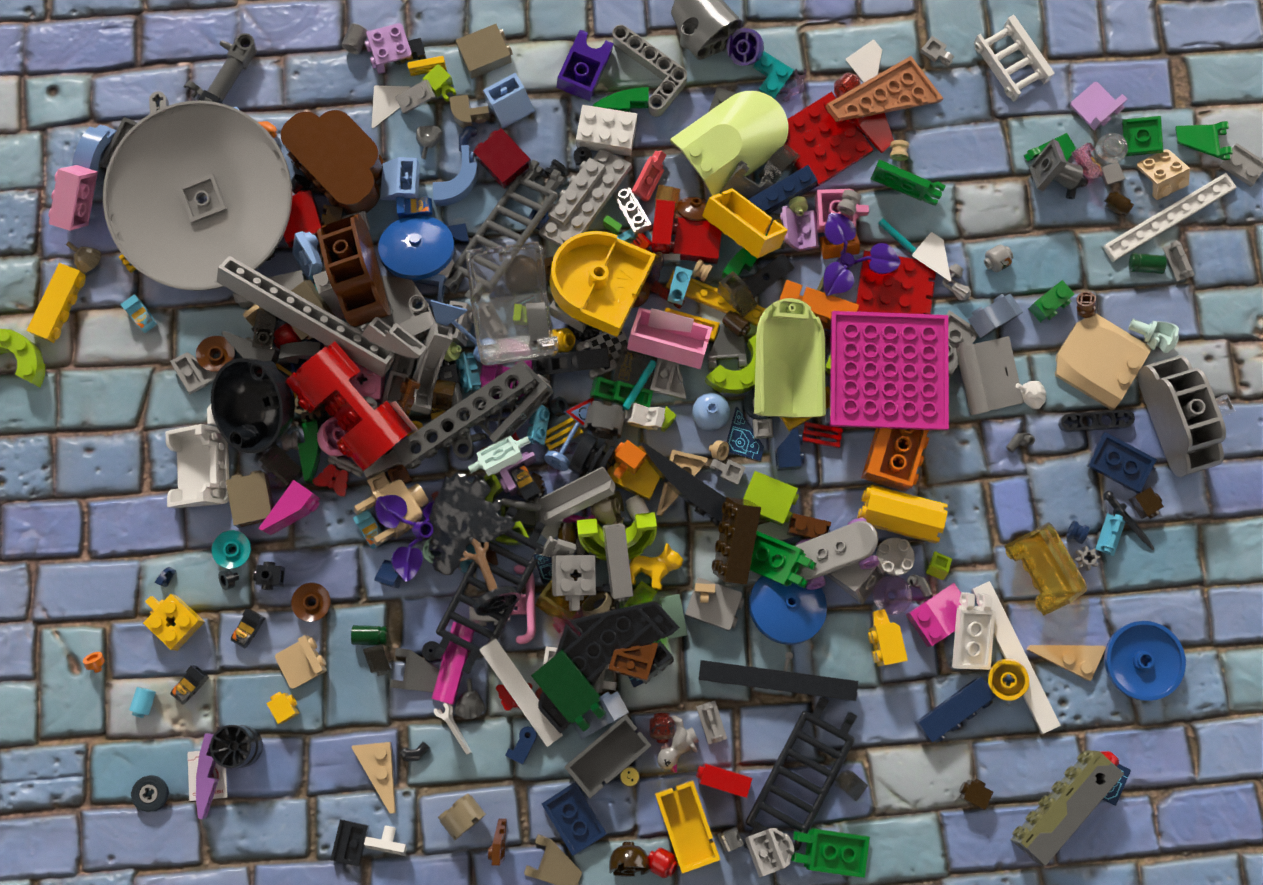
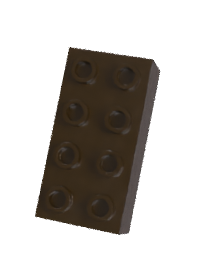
M726 497V501L722 505L723 518L718 527L720 533L719 540L715 543L716 556L712 561L711 568L713 574L724 582L747 585L761 507L746 499Z

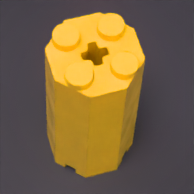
M870 485L863 491L861 501L864 504L858 511L857 519L865 518L873 527L935 544L940 541V537H937L938 532L943 533L947 518V510L944 509L947 508L948 504L875 485Z

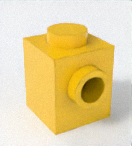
M278 692L270 697L271 701L266 703L278 724H283L300 714L296 708L297 701L292 694Z

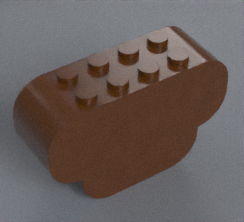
M330 110L319 117L312 112H300L292 116L283 125L281 141L288 151L287 156L290 158L291 163L304 173L303 175L310 183L313 182L316 186L315 188L321 195H325L328 198V202L332 206L343 208L342 212L346 215L361 211L368 213L376 206L380 198V190L376 181L382 176V165L384 162L375 142L348 114L340 110Z
M358 213L323 225L322 228L317 229L326 273L349 325L355 328L372 322L375 317L382 319L390 316V309L373 241L361 215Z

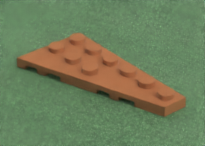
M912 56L829 102L825 108L834 120L838 122L939 103L944 98Z

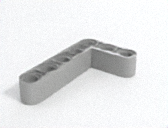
M617 25L612 33L614 45L663 80L649 98L648 103L649 113L654 117H659L686 86L687 71L626 26ZM618 35H624L625 37H623V38H618L617 36H618ZM637 45L639 48L634 49L631 46ZM651 55L654 58L647 59L646 56ZM667 66L668 69L663 70L660 67ZM681 76L683 79L676 80L675 77ZM670 90L672 93L666 94L663 91ZM655 103H658V104H660L661 106L658 107V108H655V107H653L652 105L655 104Z

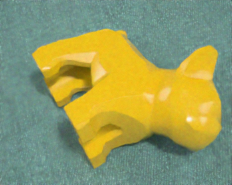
M666 543L663 552L658 557L639 555L631 559L629 565L632 585L636 584L635 577L642 572L652 578V589L662 590V579L670 571L679 569L683 564V558Z

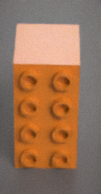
M876 428L861 479L903 492L912 488L913 485H916L919 474L916 472L923 463L924 456L921 454L928 445L929 437H927L929 430Z

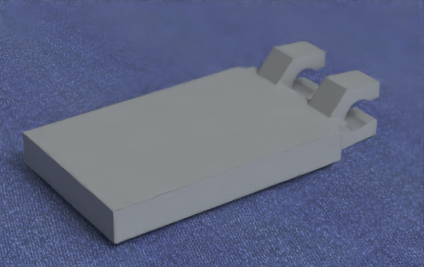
M949 310L946 315H948L950 377L959 365L956 353L959 343L970 341L972 345L978 334L971 324Z

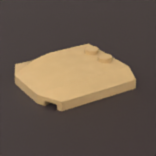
M1095 313L1092 317L1084 318L1077 322L1056 354L1055 376L1113 411L1123 399L1139 369L1150 354L1151 348L1148 344Z

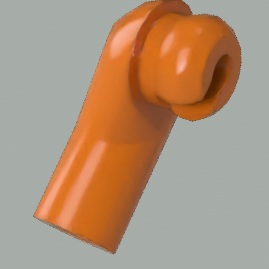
M268 121L258 122L273 138L277 137V128Z

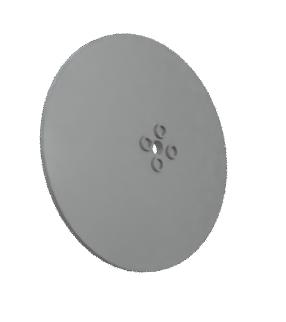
M212 101L175 103L154 111L140 120L129 130L116 147L107 167L103 187L105 219L110 234L120 252L137 270L161 284L182 290L200 291L224 287L217 282L218 267L228 256L235 258L254 270L259 268L271 256L283 237L292 205L290 172L283 153L273 137L263 126L246 113L231 106ZM206 194L207 201L200 204L199 196Z

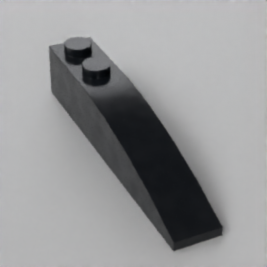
M639 443L638 448L646 453V460L662 480L675 493L693 506L697 514L703 517L704 515L711 518L710 522L719 527V523L723 518L722 505L726 501V497L646 443Z

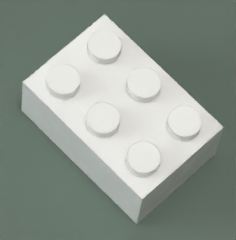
M582 105L576 135V148L586 147L594 151L604 149L612 154L631 157L637 125V114Z

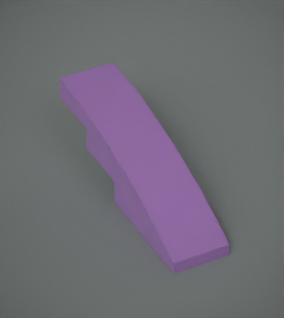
M205 733L196 774V804L199 819L207 818L219 778L212 777L216 762L210 752V743L214 735L211 733Z

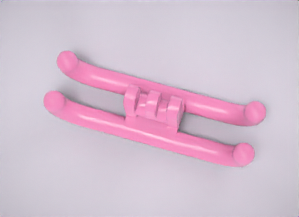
M516 565L514 571L517 574H523L525 567ZM533 573L526 584V594H521L520 600L515 605L517 610H513L511 615H527V632L525 635L516 637L518 644L529 643L536 634L535 579Z

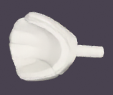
M1030 381L1023 385L1016 384V388L1021 390L1023 400L1029 407L1040 409L1045 403L1046 391L1041 382Z

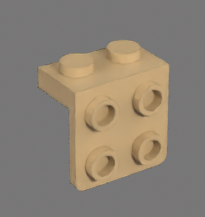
M1163 150V153H1157L1137 163V169L1153 182L1152 196L1156 200L1189 185L1190 168L1170 150Z
M304 635L298 638L299 642L275 655V659L289 687L292 689L327 671L325 668L326 662L323 656L318 654L316 650L318 647L313 637L310 638V636Z

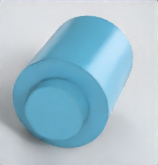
M136 687L129 708L130 711H133V716L144 718V715H149L156 691Z

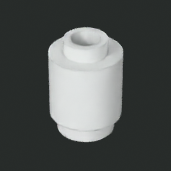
M635 495L625 501L626 509L633 522L635 514L650 513L643 498H640L639 495Z

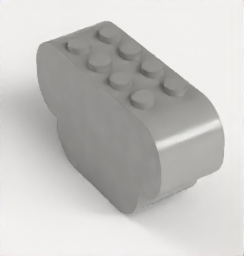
M1183 355L1140 368L1138 372L1139 387L1165 457L1173 473L1178 477H1183L1222 464L1224 452L1221 442L1226 438V428L1204 372L1199 368L1193 369L1188 359Z

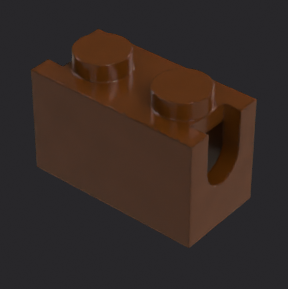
M793 513L790 517L787 535L803 539H813L828 533L831 522Z

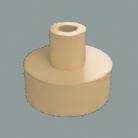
M717 440L709 446V451L714 459L722 461L728 456L729 445L727 442Z

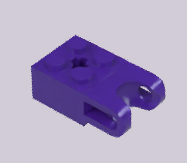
M579 30L557 77L556 88L591 101L612 53L614 43L606 40L600 48H591L587 44L588 32Z

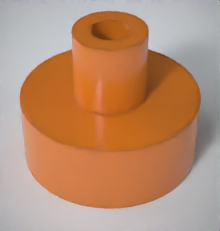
M101 652L91 653L83 659L85 668L87 670H94L95 673L102 670L101 666L105 662Z

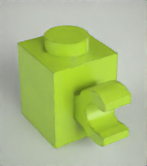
M439 64L422 78L423 81H429L437 98L442 94L443 99L449 102V97L446 94L451 92L453 95H456L455 89L451 86L453 84L451 75Z

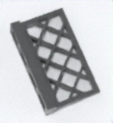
M522 359L520 361L525 364L533 378L540 384L534 390L524 395L522 403L506 404L498 413V418H490L488 416L485 418V425L484 423L479 425L494 443L510 435L512 436L554 393ZM513 381L512 389L517 387V381ZM497 392L495 395H499L500 399L502 397V392ZM486 402L480 403L478 410L485 409ZM503 408H511V414L508 417L502 418ZM498 421V428L492 433L489 430L490 422Z

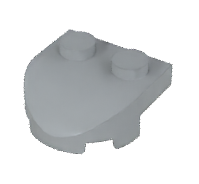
M770 828L745 838L759 878L784 869L790 864L791 857L794 854V846L788 834L782 833L777 828Z

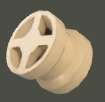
M904 140L892 141L890 159L895 161L907 160L909 143Z
M699 259L692 272V276L699 277L701 281L706 282L713 269V265H707L703 260Z

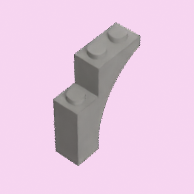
M434 322L423 342L427 348L417 358V370L412 379L420 383L419 390L415 389L413 397H415V401L411 407L413 411L429 414L431 410L433 391L438 373L453 340L452 327Z

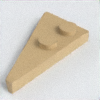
M672 450L670 456L672 462L693 476H696L708 460L706 457ZM665 482L657 516H662L679 496Z
M1029 645L1026 650L1087 681H1091L1106 647Z
M391 742L352 746V750L389 813H396Z

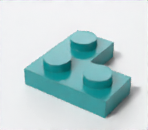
M763 51L762 57L753 66L754 69L767 76L758 92L765 93L773 99H776L794 73V69Z

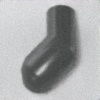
M915 574L907 578V584L920 589L924 598L933 594L926 578Z

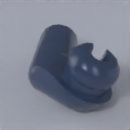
M467 126L460 133V152H462L461 145H468V139L477 135L475 127Z

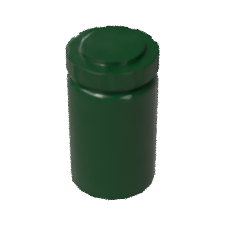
M1132 253L1129 258L1130 272L1164 274L1167 265L1166 256Z
M352 626V645L379 646L381 644V646H386L388 641L387 626Z

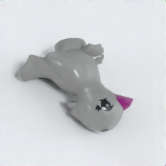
M673 715L671 719L676 725V732L672 739V745L668 747L667 743H665L664 746H661L657 762L662 769L677 773V763L680 756L691 749L697 753L695 744L699 740L693 727L686 730L682 718Z

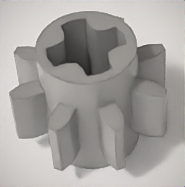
M1085 546L1083 547V552L1081 550L1076 551L1078 556L1073 560L1079 564L1078 568L1085 567L1086 571H1089L1091 566H1098L1096 561L1100 556L1096 555L1095 548L1088 550V547ZM1084 556L1089 557L1090 561L1084 560Z

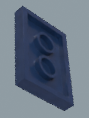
M1104 432L1086 466L1124 487L1140 493L1157 459Z
M576 782L541 803L572 856L607 834Z

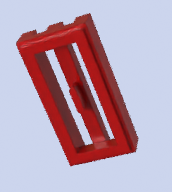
M805 422L802 435L803 442L840 448L843 429ZM808 428L818 429V430H823V431H828V432H834V433H838V434H837V435H833V434H827V433H822V432H817V431H811V430H808ZM808 434L813 436L835 439L836 443L808 438L806 436Z

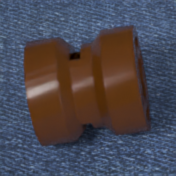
M1092 292L1080 293L1076 298L1077 314L1082 318H1090L1096 313V296Z

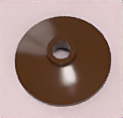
M700 197L683 198L677 203V212L687 220H707L702 215L708 200Z
M222 336L207 337L200 342L196 349V359L199 365L210 372H218L222 366L235 358L234 347ZM215 354H220L219 358H213Z
M312 582L299 586L291 599L294 614L299 619L307 622H314L323 618L331 605V598L327 589L318 583ZM311 599H314L316 601V604L314 606H310L309 604Z

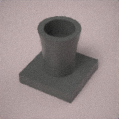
M1054 139L1048 143L1029 166L1036 187L1041 191H1044L1052 180L1071 190L1078 185L1083 175L1081 165L1066 162L1059 142Z

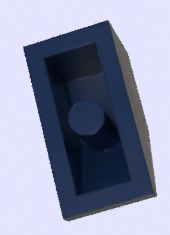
M392 558L390 561L384 560L374 580L380 584L399 589L402 578L394 570L391 562Z

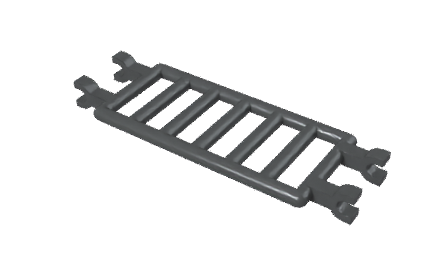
M532 160L529 170L524 177L517 176L454 263L452 269L455 273L444 283V286L449 288L450 292L456 294L460 283L465 277L476 282L475 286L468 290L464 296L477 306L483 291L486 288H494L557 199L558 193L555 190L566 180L560 176V171L554 169L550 180L544 187L533 182L537 176L542 174L544 169L538 166V161ZM522 184L548 196V198L541 205L515 193V191ZM509 199H512L538 212L530 220L504 206ZM499 213L527 226L522 235L494 223ZM490 228L517 242L509 250L483 236ZM479 243L506 257L498 265L472 251ZM469 258L495 271V273L488 281L463 268L462 265Z

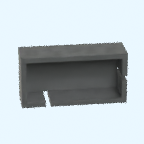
M624 715L564 767L589 798L604 787L603 781L608 784L652 746L641 732L636 734L635 730L637 727L627 715Z

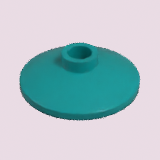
M236 530L222 532L215 538L212 544L213 559L218 565L226 569H235L242 566L251 554L249 539L242 532ZM232 547H236V552L234 554H231L230 549Z

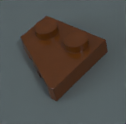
M405 377V381H402L400 385L401 397L400 400H397V403L405 414L409 416L415 401V397H413L415 389L419 390L420 383L412 378Z
M658 643L614 650L609 671L647 682Z

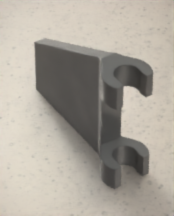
M741 160L733 175L719 193L721 194L733 188L748 200L772 186L773 183L767 176L762 178L759 185L745 177L744 175L749 170V167L747 166L748 164Z
M722 324L708 355V372H712L717 368L716 360L738 359V370H742L747 367L744 336H736L725 328V324Z
M396 648L395 656L406 657L403 681L391 680L390 687L433 692L440 669L409 649Z

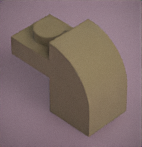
M468 95L449 97L453 118L460 127H473L472 122L484 123L490 120L488 106L470 108Z

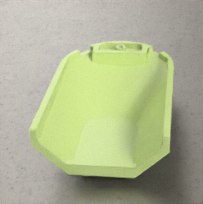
M744 91L722 102L672 137L670 142L683 152L706 184L711 196L719 194L741 160L748 164L749 170L744 175L747 177L781 151L788 136V120L781 105L771 96L758 91Z
M794 298L778 300L766 308L759 320L756 333L754 414L788 418L822 417L826 415L824 329L819 316L816 317L811 307L801 300Z

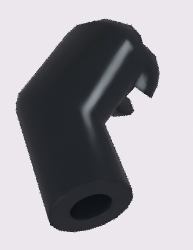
M1082 175L1080 182L1075 188L1067 189L1066 198L1075 199L1077 188L1086 187L1089 182L1088 178Z
M423 741L416 749L402 748L400 756L406 762L419 761L430 747Z

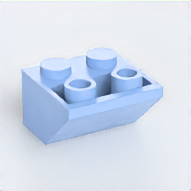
M516 73L483 90L485 100L502 129L535 112L527 92Z
M398 157L383 163L380 199L396 200V197L418 198L420 176L418 159Z

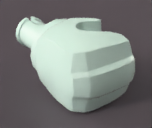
M1133 318L1128 327V330L1144 335V342H1147L1152 350H1155L1156 346H1158L1164 353H1169L1178 343L1179 328L1172 323L1153 321L1148 325Z

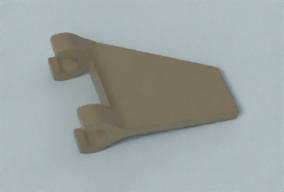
M537 834L535 843L546 846L538 869L526 865L524 875L554 885H578L582 871L552 839Z

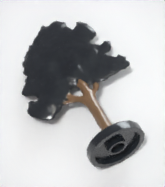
M457 472L450 478L448 476L445 477V481L434 500L431 514L429 515L430 523L433 526V534L431 535L428 548L431 551L441 552L440 556H434L432 566L435 571L444 575H452L460 562L470 559L474 560L479 565L489 592L483 594L474 602V611L479 616L493 615L510 608L521 597L519 590L514 586L497 588L496 581L486 559L489 542L491 540L494 541L506 531L511 530L515 523L512 521V517L507 514L503 517L496 513L501 510L502 500L496 499L493 503L485 501V497L491 492V488L483 477L475 475L474 481L470 483L465 474ZM472 544L476 554L468 553L466 547Z

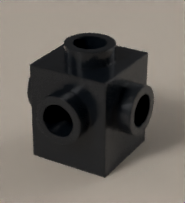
M264 562L263 565H257V569L254 570L253 580L256 581V585L261 586L262 590L284 587L285 567L275 566V562Z

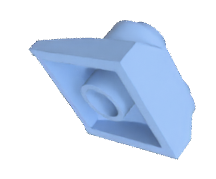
M301 231L295 233L292 254L307 280L313 282V275L321 273L322 262L317 250L319 243L314 234Z

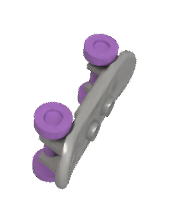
M858 518L850 521L847 526L813 539H804L797 542L795 547L802 549L806 554L805 557L817 564L814 570L801 565L796 575L807 580L806 587L812 590L821 588L826 584L823 575L859 562L861 569L876 567L879 565L878 556L872 555L878 544V534L875 527L868 523L865 518Z

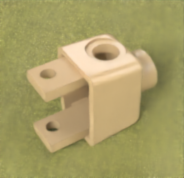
M396 480L373 491L371 497L354 506V512L356 515H359L375 506L379 496L397 495L403 498L407 504V513L402 518L412 522H421L422 511L420 508L428 504L429 501L418 483L407 488L402 480ZM400 521L396 528H389L375 536L373 542L377 547L392 537L399 538L412 529L413 526Z

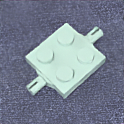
M510 435L477 452L478 461L468 466L471 474L481 468L486 471L488 476L496 474L501 469L516 464L522 459L523 456L520 448L529 444L530 441L527 436L516 441Z

